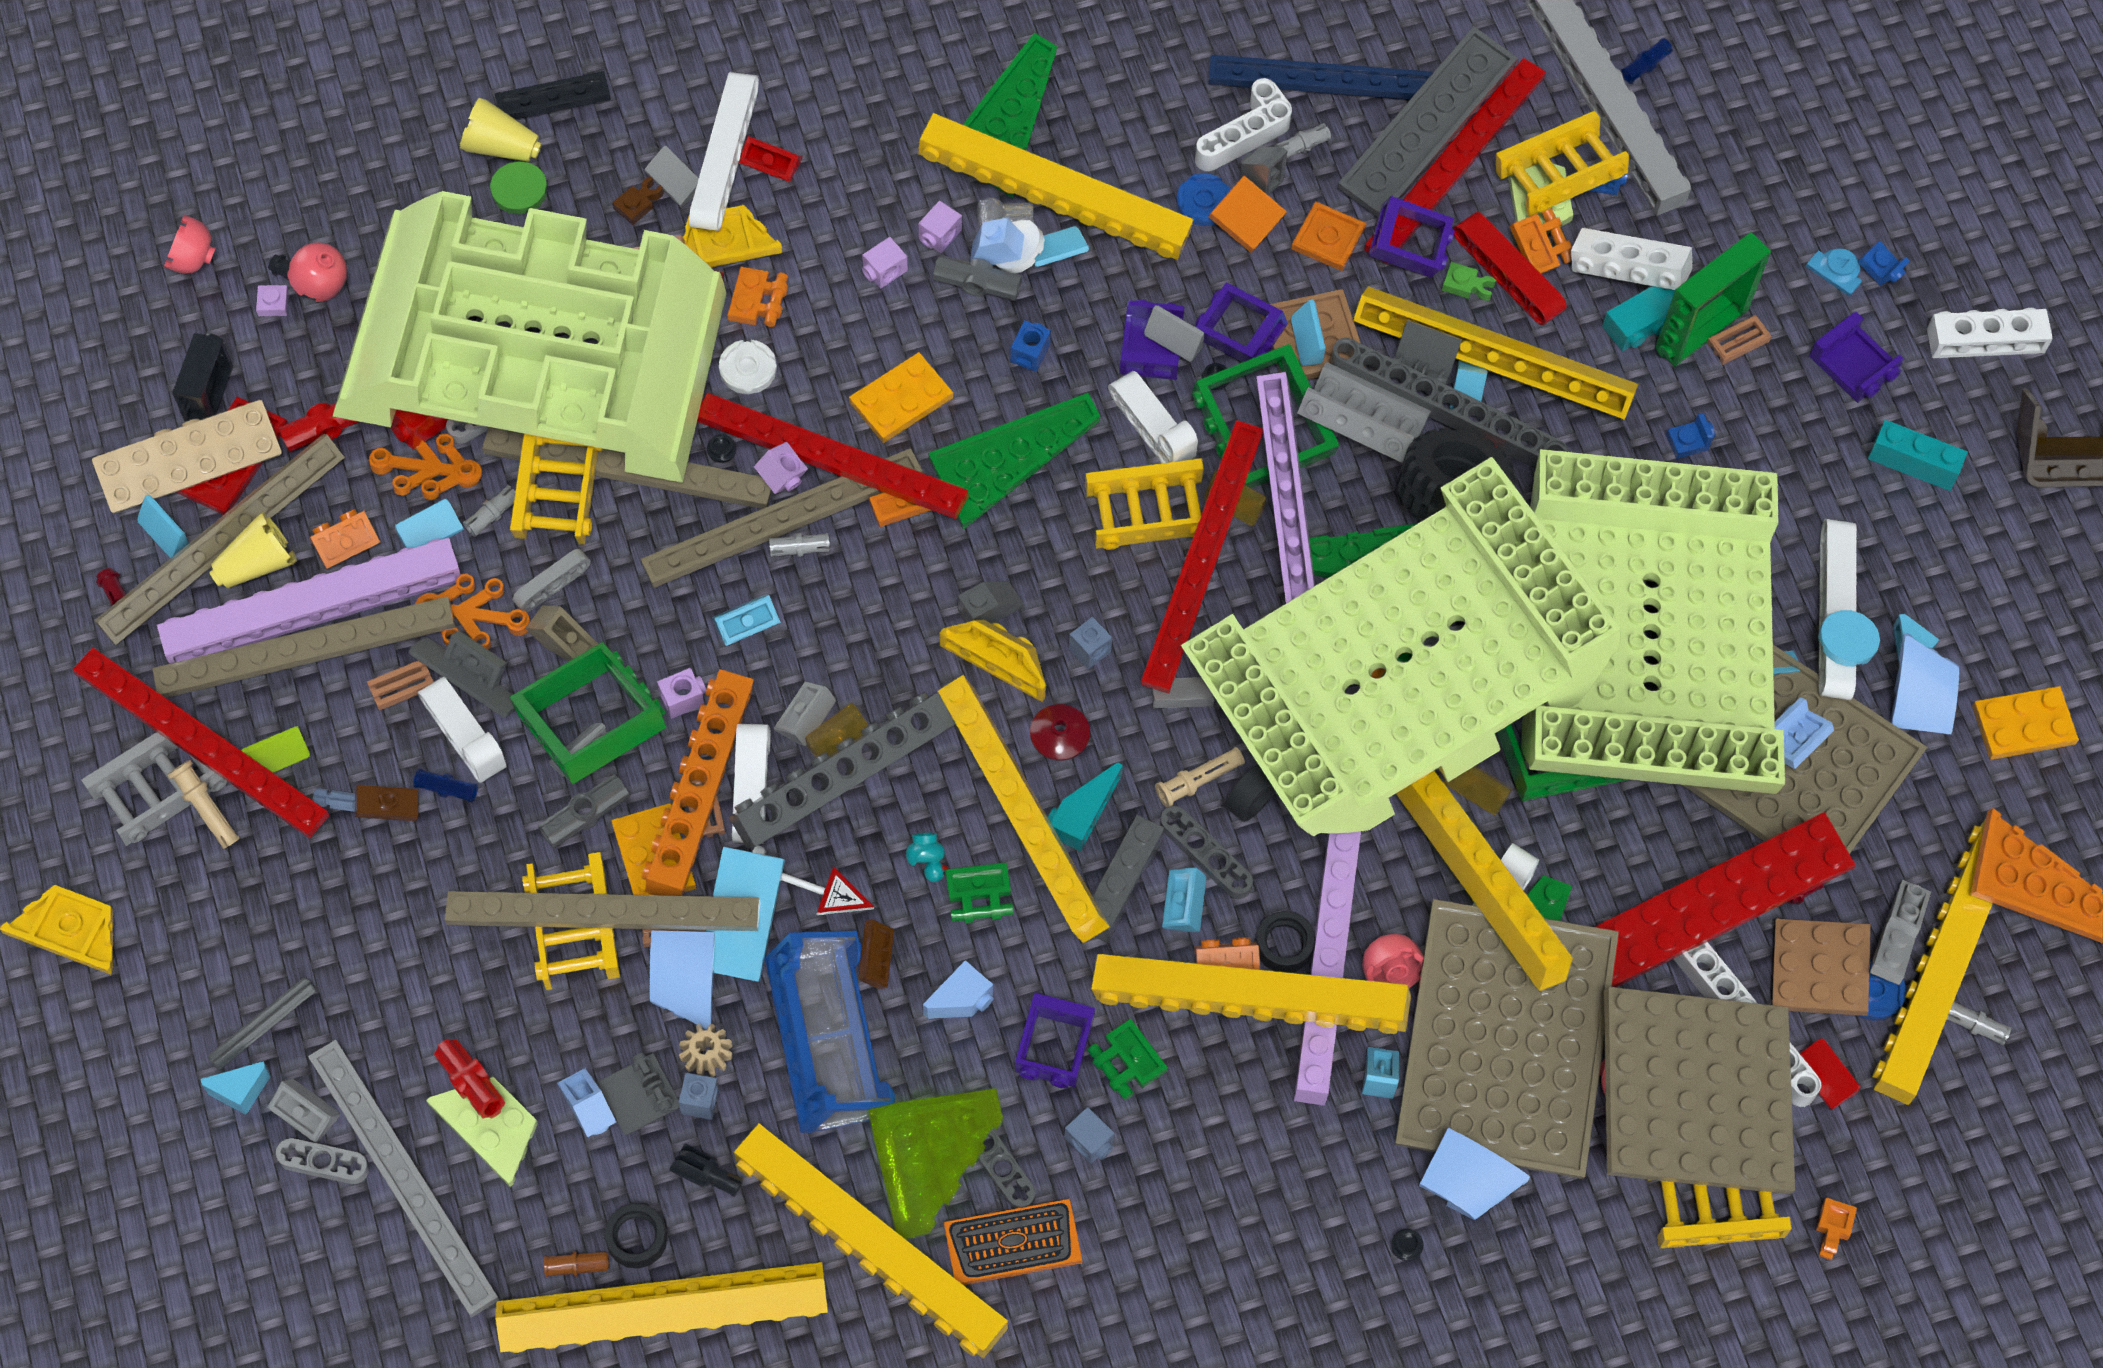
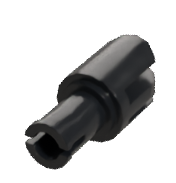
M686 1143L669 1168L670 1172L702 1188L712 1185L733 1197L737 1195L744 1181L743 1178H739L719 1168L718 1159Z

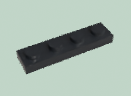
M604 71L495 93L497 107L515 120L611 100Z

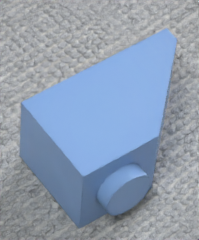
M1008 217L983 222L973 241L970 260L976 258L983 259L992 265L1021 260L1024 234Z
M964 961L923 1004V1015L928 1019L972 1017L978 1010L984 1011L993 1001V984L967 961Z
M586 1068L557 1083L587 1137L601 1134L610 1125L616 1123L602 1091Z

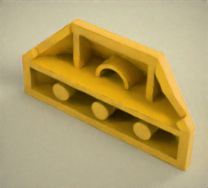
M984 619L946 627L939 633L940 646L1041 702L1045 699L1046 684L1036 648L1026 638H1017L1008 633L1002 625L998 623L991 624Z

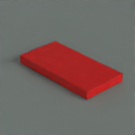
M237 396L227 411L251 402ZM266 410L278 441L281 437L278 428L288 424V421ZM263 462L177 491L176 493L224 515L234 507Z

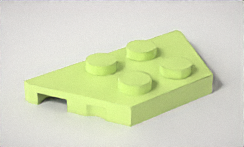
M1539 164L1525 169L1538 188L1553 183ZM1554 164L1564 178L1567 177L1565 167ZM1510 175L1508 180L1515 221L1518 222L1530 217L1526 213V195L1528 193L1515 175ZM1571 199L1550 207L1553 209L1556 218H1560L1562 226L1572 221ZM1542 212L1536 213L1538 214L1541 223H1545Z
M494 1077L490 1078V1082L503 1097L505 1105L502 1107L501 1113L492 1119H482L467 1098L462 1099L455 1089L429 1097L426 1100L428 1105L511 1187L516 1180L515 1175L520 1162L524 1160L528 1142L533 1137L537 1127V1120Z

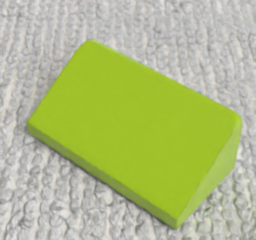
M298 726L241 750L272 773L310 757Z

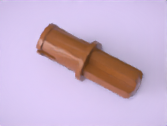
M573 1251L572 1255L544 1256L545 1277L574 1274V1277H578L580 1273L607 1271L610 1265L609 1256L606 1252L577 1254V1251Z

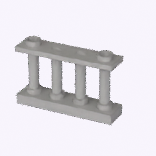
M1328 362L1323 366L1315 388L1308 387L1297 412L1299 415L1402 463L1410 443L1413 442L1414 438L1422 434L1431 413L1430 410Z
M158 732L81 779L93 800L104 797L122 822L123 826L116 831L125 846L141 841L149 831L192 805L190 801H184L182 791L175 781L169 778L168 780L177 792L160 801L141 774L142 770L153 763L158 764L166 777L169 772L175 769L167 756L177 749L178 746ZM190 756L203 774L199 779L207 783L208 789L206 791L208 794L219 791L226 785L228 781ZM126 780H131L150 807L149 810L136 818L131 815L115 792V787Z

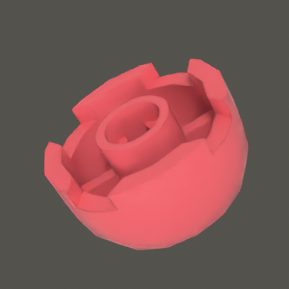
M184 215L181 223L186 224V227L180 225L168 254V258L173 259V261L166 260L164 268L177 273L190 274L198 271L204 262L210 264L215 248L210 246L212 236L209 229L202 222Z
M320 242L310 243L300 248L294 254L289 264L287 276L291 286L299 295L305 294L310 298H315L316 302L331 300L341 291L347 279V265L342 254L331 245Z
M1388 934L1378 937L1368 946L1364 952L1362 968L1367 981L1405 984L1410 988L1420 980L1419 973L1422 969L1424 956L1418 945L1407 936Z

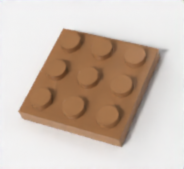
M1343 289L1270 304L1282 310L1288 322L1271 349L1275 350L1290 344L1300 363L1291 316L1307 301H1315L1326 349L1322 364L1301 365L1307 379L1320 376L1325 363H1330L1331 353L1337 340L1350 338L1361 343ZM1261 315L1262 321H1264V319L1266 318L1263 315ZM1338 353L1344 359L1351 358L1347 353ZM1276 363L1279 373H1282L1278 363Z
M1776 919L1772 1005L1788 1007V1011L1868 1016L1871 924Z

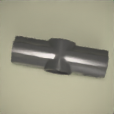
M940 255L935 264L933 280L960 286L966 293L972 296L981 297L987 293L1016 301L1020 292L1022 275L995 269L991 263L983 259L976 258L967 262Z
M613 774L588 792L574 795L569 805L540 823L538 828L549 845L555 848L580 830L594 827L601 816L630 797L629 792L619 777ZM584 807L591 809V811L585 815H580L577 813L581 808Z

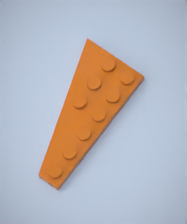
M1992 808L1987 811L1970 895L2103 943V890L2096 884L2090 885L2079 876L2080 872L2044 845H2037L2024 835L2025 831L2017 825L2012 826L2002 819V814Z

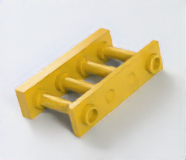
M1594 110L1496 153V173L1501 179L1515 175L1528 193L1526 195V213L1528 216H1532L1611 180L1621 178L1628 173L1629 154L1627 151L1613 156L1599 138L1600 117ZM1584 143H1589L1602 161L1588 167L1574 148ZM1564 153L1578 172L1564 178L1549 158ZM1539 164L1553 183L1538 188L1525 169Z
M524 434L510 526L513 536L515 538L527 539L528 530H532V528L575 531V538L578 543L585 545L586 536H590L592 532V518H589L597 455L598 451H602L603 448ZM550 443L587 447L585 463L544 460L539 456L540 446ZM546 471L583 475L581 492L539 488L535 484L536 474ZM540 499L579 503L577 520L534 516L531 512L532 502Z
M1202 458L1086 473V496L1097 497L1103 526L1102 530H1096V549L1112 550L1122 545L1183 537L1193 538L1201 518L1196 484L1202 482L1204 469ZM1184 486L1190 518L1173 520L1167 487ZM1139 490H1155L1161 522L1144 524L1138 495ZM1125 493L1127 495L1132 526L1115 528L1109 499L1110 494Z
M601 852L588 854L590 865H585L584 869L536 877L533 863L526 864L528 875L522 876L525 893H539L538 889L586 881L587 884H593L594 893L592 894H608ZM535 927L540 958L539 962H534L537 981L543 980L546 990L552 989L550 975L599 967L600 970L605 969L608 979L620 978L613 928H577L544 934L543 927ZM595 938V941L601 940L602 951H597V955L548 963L546 946Z
M1661 1181L1668 1223L1657 1235L1659 1249L1785 1238L1792 1229L1790 1217H1779V1214L1775 1213L1772 1192L1758 1191L1762 1216H1760V1219L1748 1220L1743 1214L1739 1189L1726 1188L1731 1218L1728 1219V1222L1716 1223V1220L1712 1219L1707 1186L1693 1184L1699 1221L1696 1225H1685L1680 1220L1674 1182Z

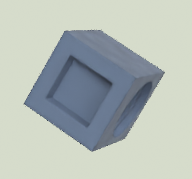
M1093 617L1070 633L1069 650L1088 670L1111 653L1112 637Z
M685 1073L679 1098V1107L682 1115L709 1120L713 1119L719 1094L717 1078Z
M1087 1107L1065 1127L1064 1138L1091 1164L1097 1158L1100 1160L1104 1159L1113 1150L1114 1146L1112 1144L1115 1133Z

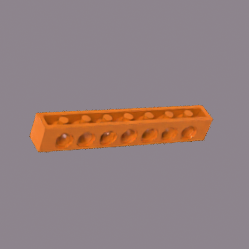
M721 669L718 671L716 680L710 678L705 694L709 696L707 705L701 704L696 720L701 722L698 731L693 729L689 738L688 747L692 748L689 757L683 756L678 773L683 774L680 783L674 782L669 799L674 800L671 809L665 808L660 825L664 826L662 836L656 834L651 849V852L655 853L653 862L647 861L643 870L642 879L646 880L645 892L659 896H683L736 741L737 724L742 723L752 694L754 679ZM720 703H726V704H728L730 707H729V708H721V707L718 706V704H720ZM718 729L721 733L713 734L709 730ZM707 754L713 757V759L704 760L700 756ZM698 780L703 782L704 785L695 786L691 782ZM688 806L695 809V811L688 813L681 808ZM682 833L686 838L676 839L672 835ZM670 859L674 860L677 864L667 866L663 861Z

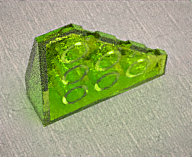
M996 1088L898 1102L868 1110L895 1229L904 1239L931 1233L937 1224L933 1219L943 1204H950L961 1187V1183L958 1181L968 1165L972 1168L974 1167L979 1156L986 1148L983 1144L992 1128L998 1130L1003 1122V1114Z

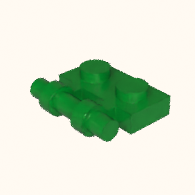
M1007 863L946 870L949 903L962 901V909L951 910L952 922L964 921L967 924L974 923V919L992 917V920H1001V916L1013 915L1012 903L1000 904L999 897L1011 896ZM985 898L990 900V905L972 907L971 900Z
M1129 1019L1105 1036V1040L1110 1048L1103 1052L1096 1043L1087 1050L1094 1059L1092 1061L1097 1070L1103 1071L1110 1081L1109 1086L1114 1093L1118 1092L1123 1100L1129 1099L1134 1094L1128 1085L1129 1082L1135 1079L1142 1089L1168 1070V1067L1132 1019ZM1117 1057L1127 1068L1121 1074L1111 1063Z

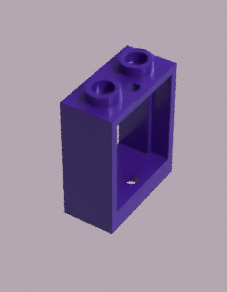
M1390 196L1382 204L1368 256L1432 278L1439 270L1442 271L1446 265L1448 255L1445 254V250L1454 236L1455 230L1451 228L1454 218ZM1397 214L1439 229L1432 259L1389 245Z
M1226 282L1222 289L1217 290L1213 295L1211 305L1207 311L1198 317L1196 328L1204 332V343L1241 362H1245L1269 352L1288 322L1282 310ZM1232 300L1266 317L1247 346L1213 330Z
M1034 992L1015 1060V1072L1020 1073L1019 1075L1027 1080L1035 1081L1040 1078L1050 1081V1084L1058 1088H1068V1086L1076 1088L1094 1022L1095 1008ZM1038 1016L1082 1027L1071 1072L1026 1060Z

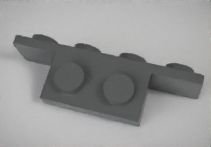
M458 630L451 635L447 649L429 637H424L410 647V655L489 707L495 713L502 717H507L515 710L509 698L513 694L499 685L507 662Z

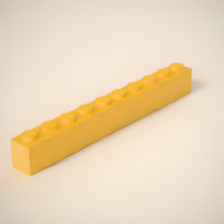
M935 113L932 114L920 138L918 154L928 161H937L949 166L955 172H963L975 177L982 183L998 186L1007 193H1015L1027 198L1033 204H1042L1053 209L1058 214L1068 215L1078 219L1085 225H1093L1103 229L1109 235L1120 236L1130 240L1136 246L1152 249L1163 257H1171L1178 260L1190 235L1194 220L1192 218Z
M1369 286L1361 295L1353 319L1354 322L1398 338L1402 337L1407 320L1462 339L1456 359L1624 420L1639 385Z
M962 675L938 690L1072 932L1085 943L1110 927L975 688Z
M1432 771L1397 792L1396 795L1537 989L1541 991L1566 981L1573 957L1437 773Z
M1986 819L1980 827L1975 825L1970 833L1968 842L1972 843L1969 852H1963L1957 866L1962 869L1959 878L1954 876L1949 885L1947 893L1951 894L1949 903L1943 902L1936 918L1941 920L1939 928H1933L1928 937L1926 945L1930 946L1928 955L1922 954L1915 970L1920 972L1917 982L1912 980L1906 991L1905 997L1909 999L1906 1008H1900L1894 1024L1899 1025L1895 1035L1892 1033L1889 1035L1883 1049L1888 1052L1885 1061L1880 1060L1872 1076L1877 1079L1873 1090L1906 1105H1909L1917 1095L1993 904L1970 895Z
M1104 954L1097 955L1092 983V991L1096 1000L1106 1005H1117L1120 1002L1130 1003L1131 1006L1142 1009L1148 1008V1005L1159 1006L1161 1009L1170 1012L1188 1009L1200 1015L1217 1012L1230 1018H1239L1241 1015L1253 1016V1018L1260 1021H1270L1272 1018L1284 1019L1285 1022L1290 1024H1302L1303 1021L1315 1022L1316 1025L1326 1028L1334 1027V1025H1344L1356 1031L1373 1028L1386 1034H1396L1397 1031L1406 1032L1411 999L1409 987L1405 984Z
M758 1124L734 1151L737 1162L735 1166L740 1172L749 1178L752 1175L762 1182L760 1184L761 1188L770 1196L775 1197L779 1195L786 1201L784 1205L790 1212L798 1217L801 1214L811 1221L809 1225L815 1232L821 1236L829 1235L835 1240L834 1245L840 1252L846 1256L854 1255L860 1260L858 1264L865 1272L871 1276H874L876 1273L885 1280L883 1284L890 1292L896 1296H899L900 1293L910 1300L908 1304L914 1311L921 1316H924L925 1313L935 1320L934 1325L946 1336L953 1334L961 1341L959 1343L960 1347L971 1356L978 1354L984 1359L1008 1329L1007 1319L761 1124Z
M819 1262L497 1301L495 1319L500 1352L510 1351L519 1353L526 1349L541 1347L552 1349L559 1345L574 1343L585 1345L592 1341L607 1339L618 1341L631 1336L651 1337L657 1333L672 1331L683 1333L690 1329L705 1327L716 1329L722 1325L738 1323L749 1325L755 1321H781L787 1317L795 1316L814 1317L820 1313H828L823 1263Z

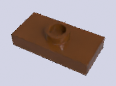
M357 785L355 787V817L416 821L418 819V789Z
M873 919L865 921L858 980L878 989L888 987L894 929Z

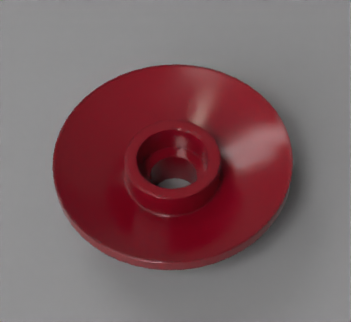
M1055 704L1045 707L1036 714L1030 726V738L1034 748L1041 755L1051 760L1064 761L1072 759L1084 751L1090 739V726L1086 717L1078 709L1065 704ZM1064 725L1066 729L1064 731H1057L1055 726Z

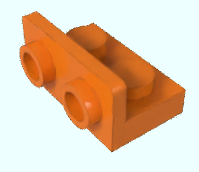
M353 509L339 516L340 523L330 526L327 522L312 530L314 535L309 540L314 545L326 569L380 543L364 511L357 514L356 510Z
M1249 937L1232 938L1231 944H1220L1219 939L1201 940L1200 946H1194L1196 964L1260 970L1259 945L1256 942H1251Z

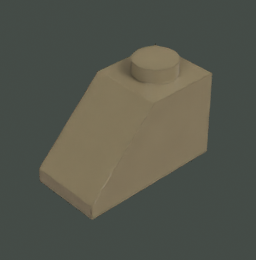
M542 605L525 628L545 648L567 661H571L598 645L561 606Z

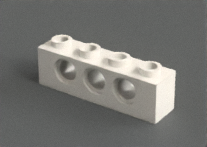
M1582 228L1571 249L1572 271L1675 290L1687 281L1691 273L1692 247Z
M2025 308L2013 311L1998 309L1991 312L1971 310L1965 313L1944 311L1934 314L1927 327L1932 358L2045 353L2053 339L2047 309Z

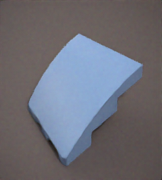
M1904 633L1899 653L1900 665L1894 688L1896 696L1890 723L1903 729L1951 734L1957 705L1959 665L1948 658H1943L1931 647L1927 648L1916 641L1909 633Z
M652 930L650 1002L662 1009L672 1011L674 1015L682 1019L685 1018L697 1025L699 1023L702 1025L703 1030H707L708 1026L712 1023L714 932Z
M1448 1128L1419 1186L1447 1200L1446 1206L1476 1220L1520 1186L1526 1184L1530 1176L1494 1152Z

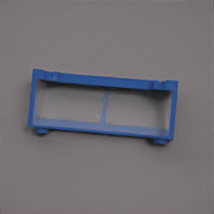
M857 931L789 933L765 957L801 1133H812L879 1119L895 1107L894 1090L887 1082H879L855 971V967L861 959L862 944L859 942Z

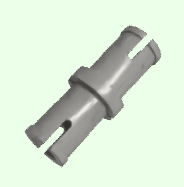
M1322 123L1305 132L1299 131L1295 133L1294 137L1277 143L1274 147H1284L1288 151L1287 158L1298 153H1307L1312 147L1329 141L1331 133L1326 124Z
M507 485L490 501L485 500L481 504L482 507L463 522L468 532L476 537L493 521L497 522L502 518L500 515L514 504L516 491Z
M796 533V536L769 538L771 557L795 554L801 557L806 553L830 552L828 533L818 535Z
M1955 1001L1946 1019L1969 1029V1033L1973 1035L1980 1034L2000 1045L2005 1044V1040L2007 1041L2011 1032V1027L1986 1017V1013L1970 1010Z

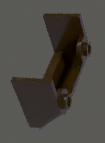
M2022 389L2017 435L2023 472L2028 482L2035 487L2103 486V432L2102 436L2047 437V425L2040 418V403L2028 389Z

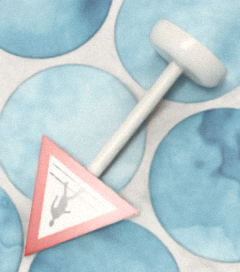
M758 845L754 848L753 853L765 855L766 851L762 846ZM834 866L826 888L782 873V881L823 895L816 915L874 909V906Z

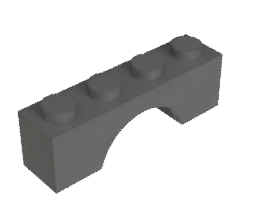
M1136 815L1093 895L1095 902L1110 926L1096 935L1095 938L1109 943L1122 919L1125 907L1136 883L1144 870L1150 866L1163 842L1164 827Z

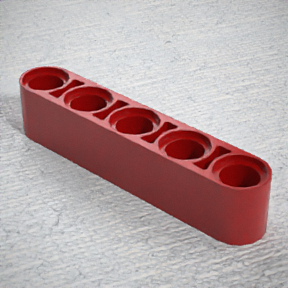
M1475 212L1453 228L1455 230L1454 236L1458 243L1491 277L1496 279V282L1536 323L1545 325L1566 310V301L1560 292L1483 214Z

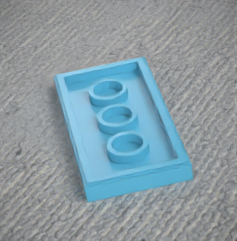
M723 847L713 897H759L758 931L706 930V932H714L715 934L714 973L760 982L785 859Z

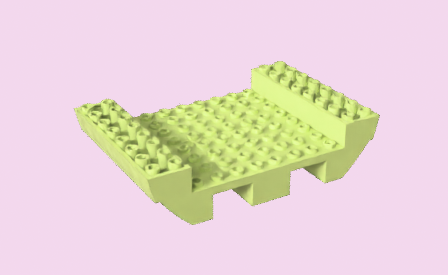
M445 191L438 192L409 205L401 211L395 210L391 217L333 417L391 427L396 409L624 452L625 472L683 483L727 294L720 272L714 271L704 260L673 235L644 230L640 249L638 250L586 240L587 219L529 208L524 227L472 218L471 196ZM471 316H479L483 320L477 322L467 319ZM506 321L509 322L512 326L508 328L498 326L497 324L499 322ZM529 327H536L541 332L534 333L525 330ZM564 332L567 333L570 337L566 339L555 337V335L557 333ZM587 338H594L599 343L592 344L583 341Z
M1540 449L1534 474L1530 508L1619 625L1621 635L1618 652L1612 655L1595 683L1579 703L1569 709L1548 707L1542 704L1524 715L1522 720L1521 748L1526 761L1529 763V769L1777 794L1785 785L1784 730L1775 729L1770 542L1778 525L1777 473ZM1643 581L1656 582L1658 587L1650 588ZM1653 605L1658 609V612L1649 613L1643 606ZM1652 630L1657 633L1659 638L1650 639L1644 635L1643 631ZM1653 656L1659 663L1650 665L1645 662L1643 657ZM1653 682L1658 686L1659 690L1650 691L1645 688L1643 683Z
M1490 457L1440 488L1446 503L1445 508L1243 630L1232 614L1181 645L1296 823L1312 836L1319 833L1367 831L1395 815L1389 801V797L1437 768H1439L1447 782L1500 751L1495 736L1496 732L1542 704L1548 707L1569 709L1579 703L1595 683L1612 655L1618 652L1621 628L1493 457ZM1455 621L1465 622L1461 630L1453 631L1449 629L1450 625ZM1429 637L1439 638L1437 644L1432 647L1423 645L1424 641ZM1408 652L1413 654L1408 662L1401 663L1397 661V658L1402 653ZM1383 668L1386 670L1385 675L1379 679L1371 677L1372 672L1376 669ZM1349 685H1360L1357 693L1351 695L1345 693Z

